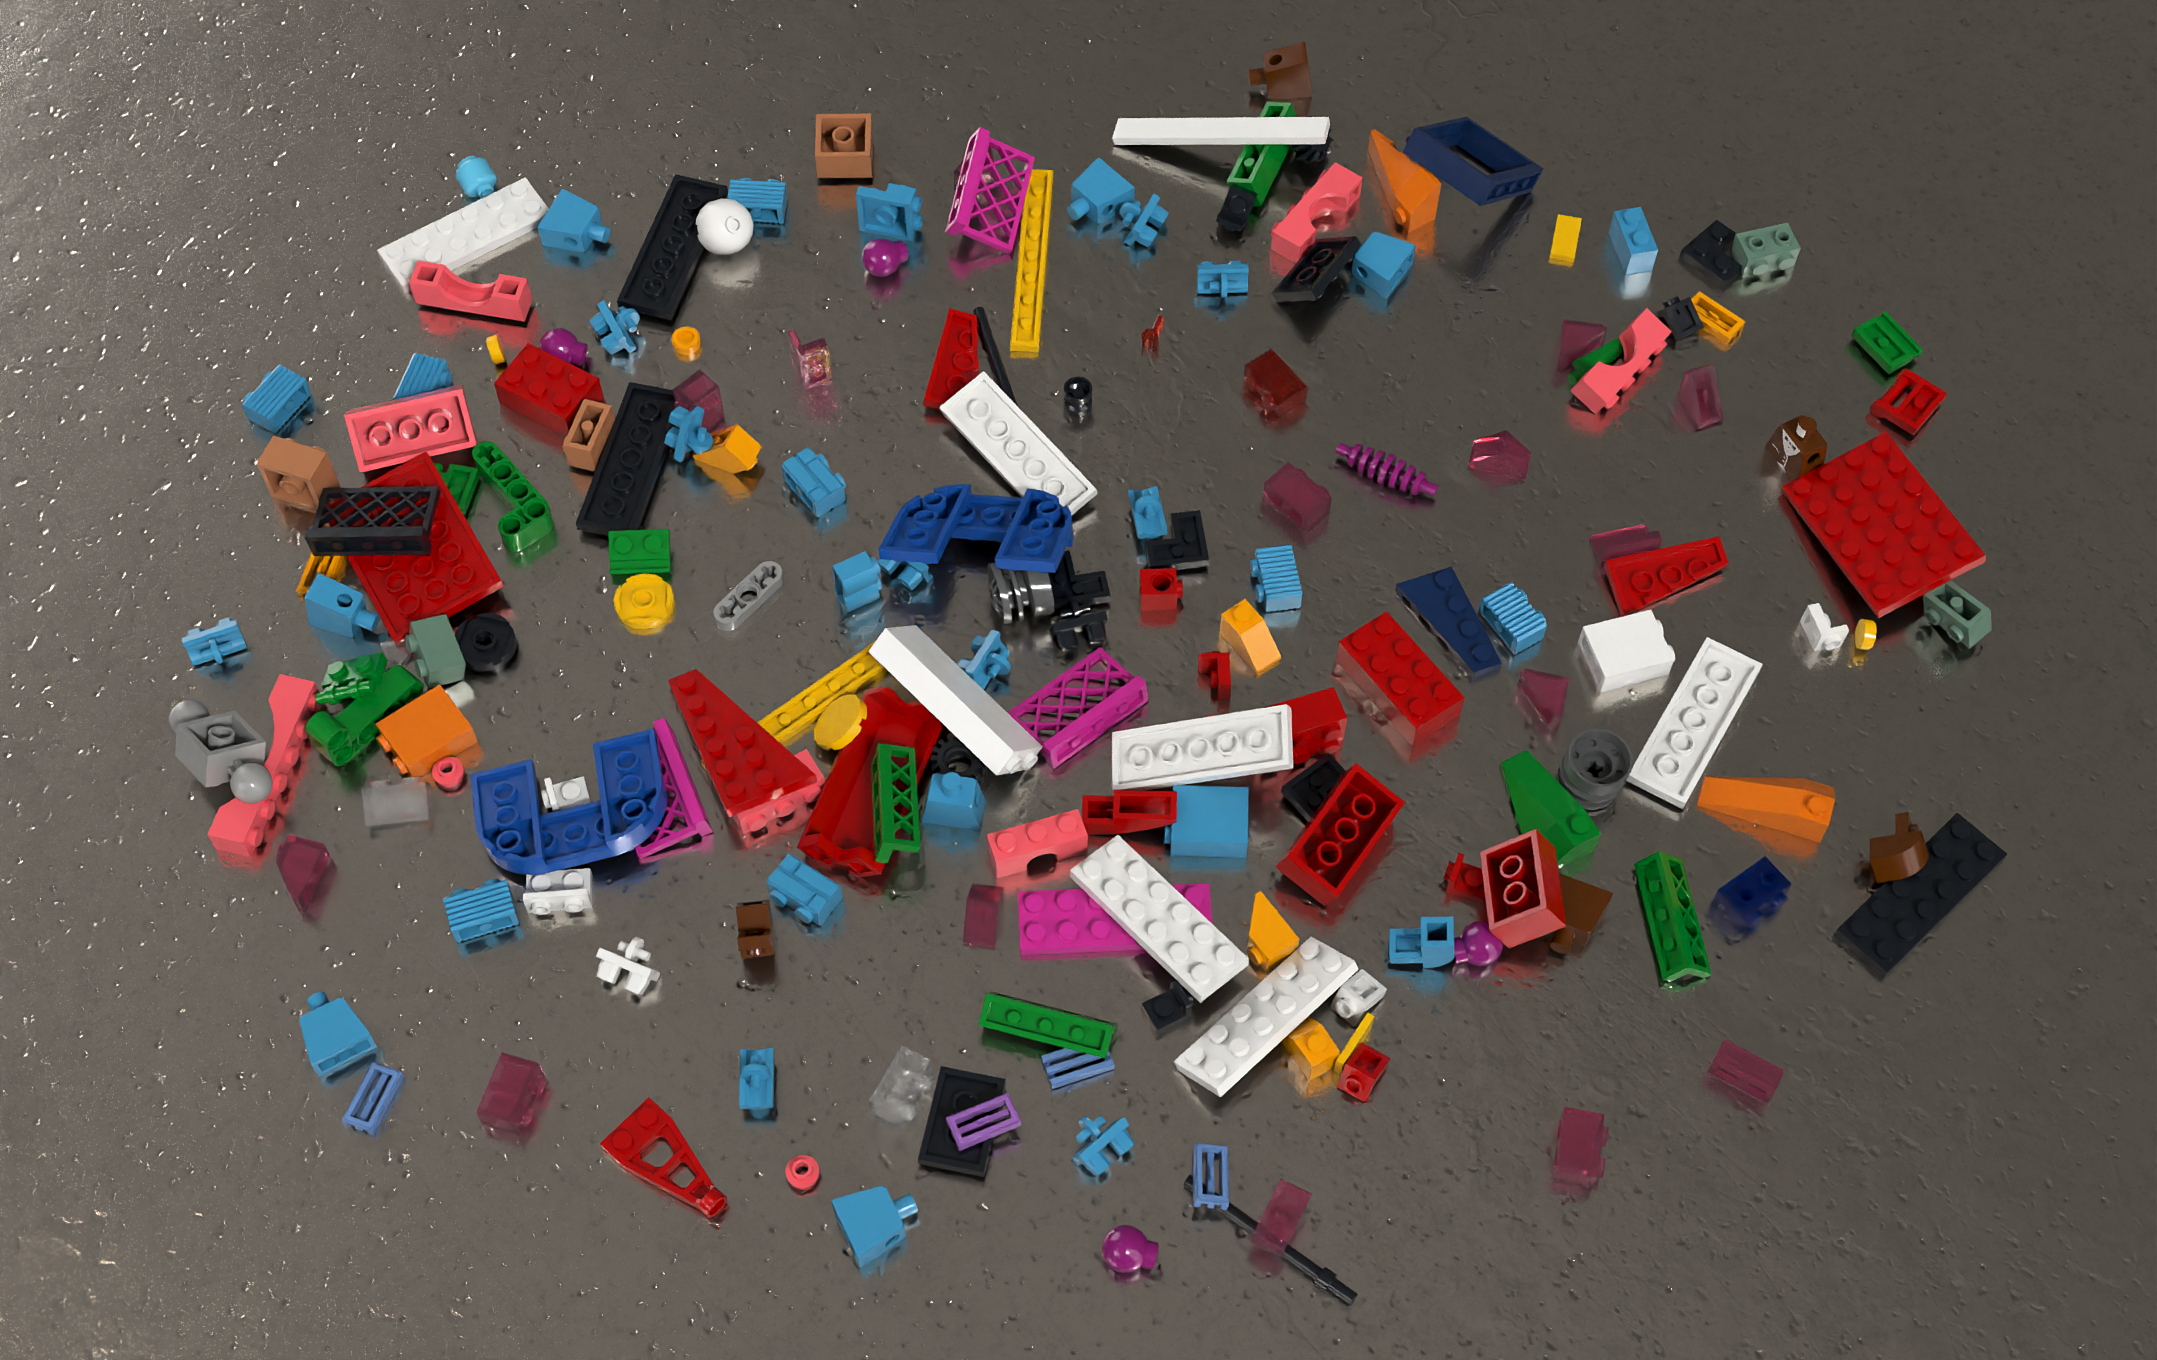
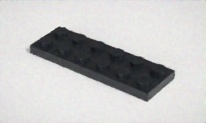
M675 174L617 299L618 308L624 306L626 309H635L638 313L672 320L704 249L697 236L699 233L696 218L700 209L708 202L721 198L726 199L728 195L727 186Z
M629 382L577 518V530L608 536V531L639 529L669 447L664 443L666 434L675 426L669 422L670 414L679 405L681 407L684 406L686 401L685 392Z
M1958 813L1926 842L1929 858L1920 871L1904 879L1885 882L1834 933V936L1883 978L2007 856L2004 850Z

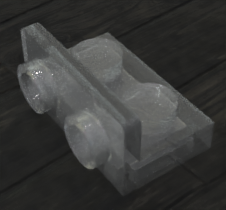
M421 777L402 778V784L390 785L389 780L370 782V788L361 789L365 826L431 820L428 789H431L430 782H421Z

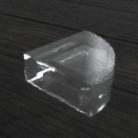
M405 639L396 643L394 641L380 643L381 652L388 660L385 673L395 665L404 666L411 657L412 653H409Z

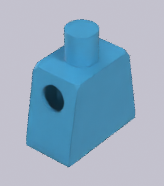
M1097 158L1072 183V203L1067 206V212L1073 220H1078L1086 214L1095 223H1101L1119 214L1120 208L1124 203L1134 202L1135 187L1102 159Z
M561 189L537 227L542 245L581 253L588 249L593 240L606 243L611 233L610 227L602 225L600 211L596 205L564 189Z
M1372 232L1364 244L1361 243L1360 248L1355 252L1351 273L1378 294L1387 298L1413 264L1416 245L1379 232Z
M320 573L317 574L304 597L308 622L311 626L351 638L356 635L359 627L374 631L378 625L380 615L366 610L365 596L361 592Z
M954 772L932 774L922 823L981 831L986 800L978 781L974 778L960 777Z
M317 992L307 999L311 1012L301 1016L299 1022L310 1063L319 1077L377 1048L369 1031L344 998L340 997L330 1002L325 992Z
M885 1186L874 1187L831 1200L833 1212L860 1268L906 1237V1232L902 1219L918 1212L911 1193L892 1201Z

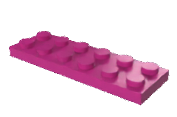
M1209 883L1172 885L1213 924ZM1083 889L1018 891L1020 955L1145 950Z

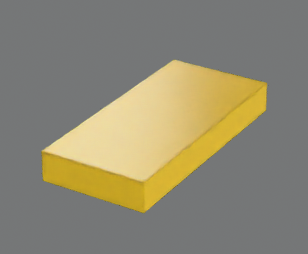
M1558 214L1549 258L1574 263L1582 218Z
M1367 1012L1337 1058L1334 1072L1339 1075L1342 1074L1346 1062L1371 1030L1375 1016Z

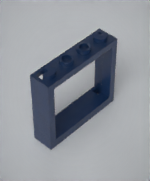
M1468 117L1414 128L1411 136L1406 138L1407 144L1403 150L1404 154L1479 206L1532 192L1544 169ZM1458 145L1497 173L1484 174L1449 150L1448 147Z

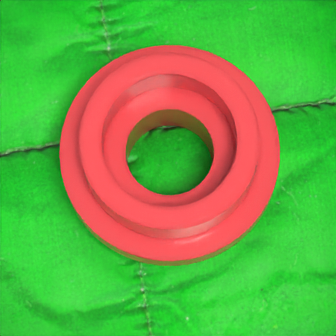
M444 757L434 764L432 775L439 785L453 787L462 780L464 767L459 759ZM453 768L448 773L443 772L445 769Z
M798 1155L792 1158L785 1170L788 1182L793 1187L799 1189L809 1188L814 1185L820 1173L818 1163L808 1155ZM801 1166L808 1168V1172L804 1175L796 1173V1170Z

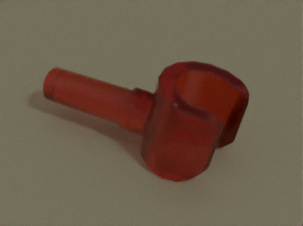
M1157 316L1151 329L1149 328L1142 332V345L1145 344L1147 339H1154L1152 348L1158 347V331L1164 320L1162 316Z

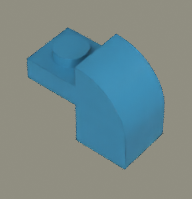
M1453 916L1420 917L1421 928L1389 929L1390 964L1423 963L1424 969L1443 966L1451 962L1455 956Z

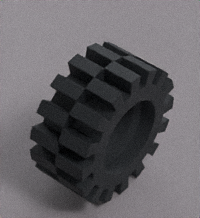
M952 734L946 736V743L943 739H940L938 747L934 746L930 759L932 774L954 772L960 777L976 779L981 786L984 782L983 777L987 775V766L958 738L953 739ZM964 756L971 761V765L965 771L956 772L948 768L947 762L953 757Z

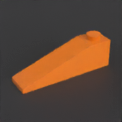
M1376 129L1371 130L1368 151L1396 223L1402 225L1409 233L1435 220L1442 183L1432 172L1419 163L1410 160L1411 158L1404 154L1403 151L1399 152L1394 142Z
M1705 776L1697 806L1820 843L1830 823L1835 803V790L1832 786L1805 778Z

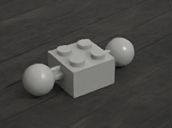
M194 700L182 701L172 709L169 716V724L172 731L176 734L175 756L205 788L230 782L233 795L238 800L249 804L261 802L270 794L273 781L271 774L264 767L266 741L235 710L210 716L208 709L202 703Z

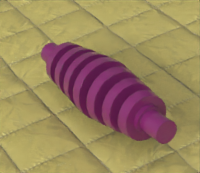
M1340 442L1336 449L1337 454L1347 458V464L1350 467L1354 468L1359 463L1357 471L1364 474L1367 468H1369L1367 477L1374 480L1378 472H1380L1377 483L1384 485L1390 477L1388 483L1390 488L1395 489L1398 483L1401 482L1400 491L1406 492L1411 486V494L1418 495L1419 492H1425L1435 496L1439 486L1427 481V474L1423 471H1420L1416 476L1417 468L1413 465H1410L1407 471H1405L1407 462L1403 459H1400L1395 466L1397 456L1390 453L1384 462L1385 451L1379 450L1373 457L1374 448L1367 447L1363 453V445L1358 443L1354 447H1350Z

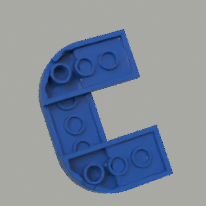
M971 484L947 485L934 488V493H929L923 498L917 495L904 504L898 511L878 550L880 559L896 562L910 561L938 564L950 538H962L973 541H998L1002 544L995 557L996 568L1012 571L1025 570L1055 573L1066 547H1072L1074 542L1072 517L1068 506L1063 507L1059 504L1057 496L1045 491L1027 488L1024 497L1019 498L972 494Z
M654 728L593 743L600 795L599 801L541 815L536 771L532 759L470 774L476 831L490 858L497 865L510 872L538 875L617 856L633 850L645 841L660 824L666 811L668 799L663 780L657 735Z

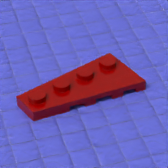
M949 308L923 406L940 410L939 407L978 376L977 315Z
M1720 536L1608 559L1605 561L1604 567L1620 615L1623 617L1726 568L1729 562Z

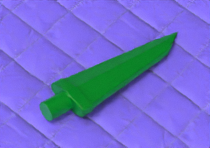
M1616 338L1583 357L1574 360L1572 365L1576 370L1568 375L1569 382L1575 385L1598 361L1611 365L1624 353L1620 339Z

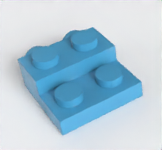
M892 183L888 184L886 191L876 188L858 187L856 203L860 231L913 241L916 231H920L923 224V215L918 214L922 205V197L916 196V188Z

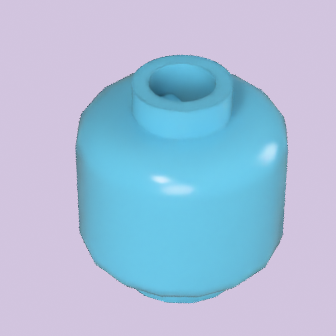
M469 156L459 162L455 177L467 196L484 198L493 193L497 176L485 158Z

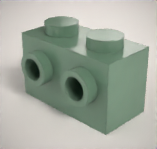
M1783 223L1736 234L1730 253L1733 259L1743 266L1741 275L1746 277L1795 266L1801 247L1789 224Z
M1952 580L1923 595L1926 619L1931 624H1938L1945 629L1950 638L1955 642H1962L1970 649L1992 630L1991 609Z
M444 614L410 622L409 635H405L406 646L409 653L414 652L417 675L419 678H424L427 688L463 680L466 663L447 615Z

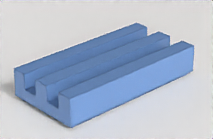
M1064 1048L1042 1055L1041 1061L1051 1088L1055 1089L1114 1069L1115 1064L1110 1057V1051H1108L1107 1058H1103L1104 1062L1055 1077L1054 1074L1082 1066L1085 1063L1102 1057L1085 1054L1051 1066L1053 1063L1084 1054Z
M372 1062L342 1118L343 1124L355 1126L358 1130H366L369 1134L374 1135L404 1078L403 1073ZM378 1072L382 1073L359 1119L355 1118ZM390 1076H391V1079H390V1081H389V1083H388V1085H387V1087H386V1089H385V1091H384V1093H383L381 1099L379 1100V1102H378V1104H377V1106H376V1108H375V1110H374V1112H373V1114H372V1116H371L369 1122H367V1120H368V1118L370 1117V1115H371V1113H372V1111H373V1109H374V1107H375V1105H376V1103H377V1101H378V1099H379V1097H380V1095H381V1093H382L384 1087L386 1086V1084H387V1082H388V1080H389V1078H390Z
M1204 1143L1194 1144L1193 1207H1200L1202 1203L1207 1204V1208L1214 1209L1215 1205H1220V1209L1227 1210L1229 1206L1228 1146ZM1202 1152H1206L1207 1194H1203ZM1214 1153L1219 1154L1220 1196L1215 1195Z

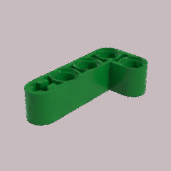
M482 441L474 446L472 456L476 468L479 469L480 477L511 510L500 518L498 522L502 543L508 551H521L552 530L554 521L549 504L495 443Z
M402 665L393 666L383 674L380 682L375 683V691L367 693L365 697L355 699L335 718L326 711H319L314 714L305 727L312 746L335 766L344 765L379 734L376 727L377 722L420 697L424 690V683Z

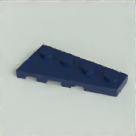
M1452 566L1396 585L1397 593L1410 602L1412 605L1411 609L1418 617L1422 616L1431 626L1430 630L1432 633L1445 642L1449 647L1448 651L1472 678L1500 670L1502 662Z

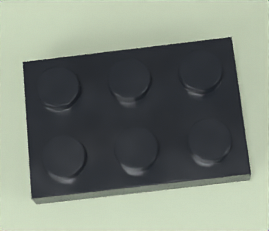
M1357 236L1316 239L1271 293L1276 302L1315 301L1324 294L1327 286L1339 276V272L1346 263L1354 258L1355 252L1361 246Z
M941 1066L918 1156V1164L984 1177L993 1137L959 1151L956 1141L951 1134L950 1127H948L946 1117L1003 1095L1006 1079ZM1000 1107L959 1123L957 1127L960 1128L987 1115L1000 1111ZM995 1122V1123H993V1124H990V1125H988V1126H985V1127H983V1128H981V1129H978V1130H976V1131H973V1132H971V1133H968V1134H966V1135H963L962 1138H963V1137H966V1136H968V1135H971V1134H973V1133H975V1132H978V1131H980V1130H983V1129H985V1128H988V1127H990V1126H993V1125L997 1124V1122Z

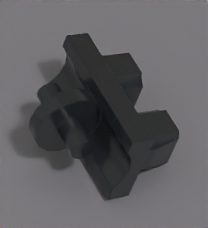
M1076 598L1069 600V609L1059 611L1061 619L1070 617L1072 619L1053 623L1050 629L1052 638L1057 637L1062 651H1068L1079 646L1076 636L1077 632L1086 630L1089 644L1104 642L1106 639L1105 624L1108 618L1106 611L1081 617L1082 614L1091 613L1090 605L1079 606Z

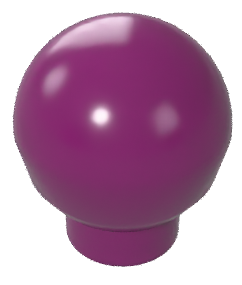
M876 238L867 243L862 252V263L865 269L876 277L889 276L897 270L901 263L908 260L907 247L900 240L893 242L886 238Z
M554 328L542 336L539 348L570 364L582 366L587 355L588 345L578 342L575 335L564 328Z
M1476 921L1469 924L1461 931L1459 937L1454 938V961L1456 964L1468 961L1476 966L1489 965L1499 958L1503 950V943L1489 931V923L1484 921Z
M1119 1225L1106 1234L1102 1243V1255L1107 1265L1120 1273H1131L1140 1267L1153 1270L1159 1243L1147 1240L1141 1230L1131 1225Z

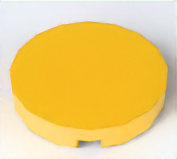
M642 573L633 575L626 579V583L616 589L613 599L616 614L623 624L633 629L646 630L655 628L666 622L673 613L675 600L672 587L656 574Z
M853 694L841 696L833 701L822 712L814 728V740L826 751H829L830 748L834 751L848 745L861 731L862 727L859 724L862 718L866 720V704Z

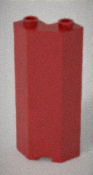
M885 686L865 691L861 700L867 706L866 720L862 718L859 724L862 727L859 734L848 745L839 750L797 845L799 850L818 864L831 868L834 862L850 867L849 874L859 877L881 874L885 863L875 862L871 761L878 743L915 748L918 787L932 749L944 725L919 700L906 703L897 696L893 689ZM891 756V760L900 768L907 764V758ZM899 778L892 782L902 793L908 789V786ZM901 803L894 806V810L904 818L908 809ZM899 829L895 832V839L897 837Z

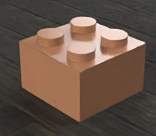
M871 113L816 114L815 163L817 178H872L873 127Z
M273 435L256 463L271 497L315 511L318 509L323 488L340 487L327 452L317 446L309 447L299 444L291 438L283 439Z

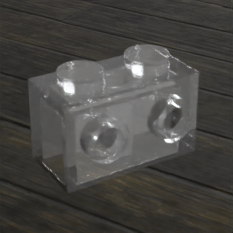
M901 1046L869 1099L871 1116L898 1130L902 1128L905 1121L910 1122L918 1109L916 1102L922 1093L926 1095L934 1082L935 1077L932 1076L931 1060Z

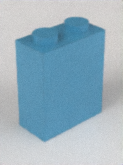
M1173 785L1172 791H1177V823L1165 826L1164 843L1171 844L1170 855L1246 858L1248 848V787Z

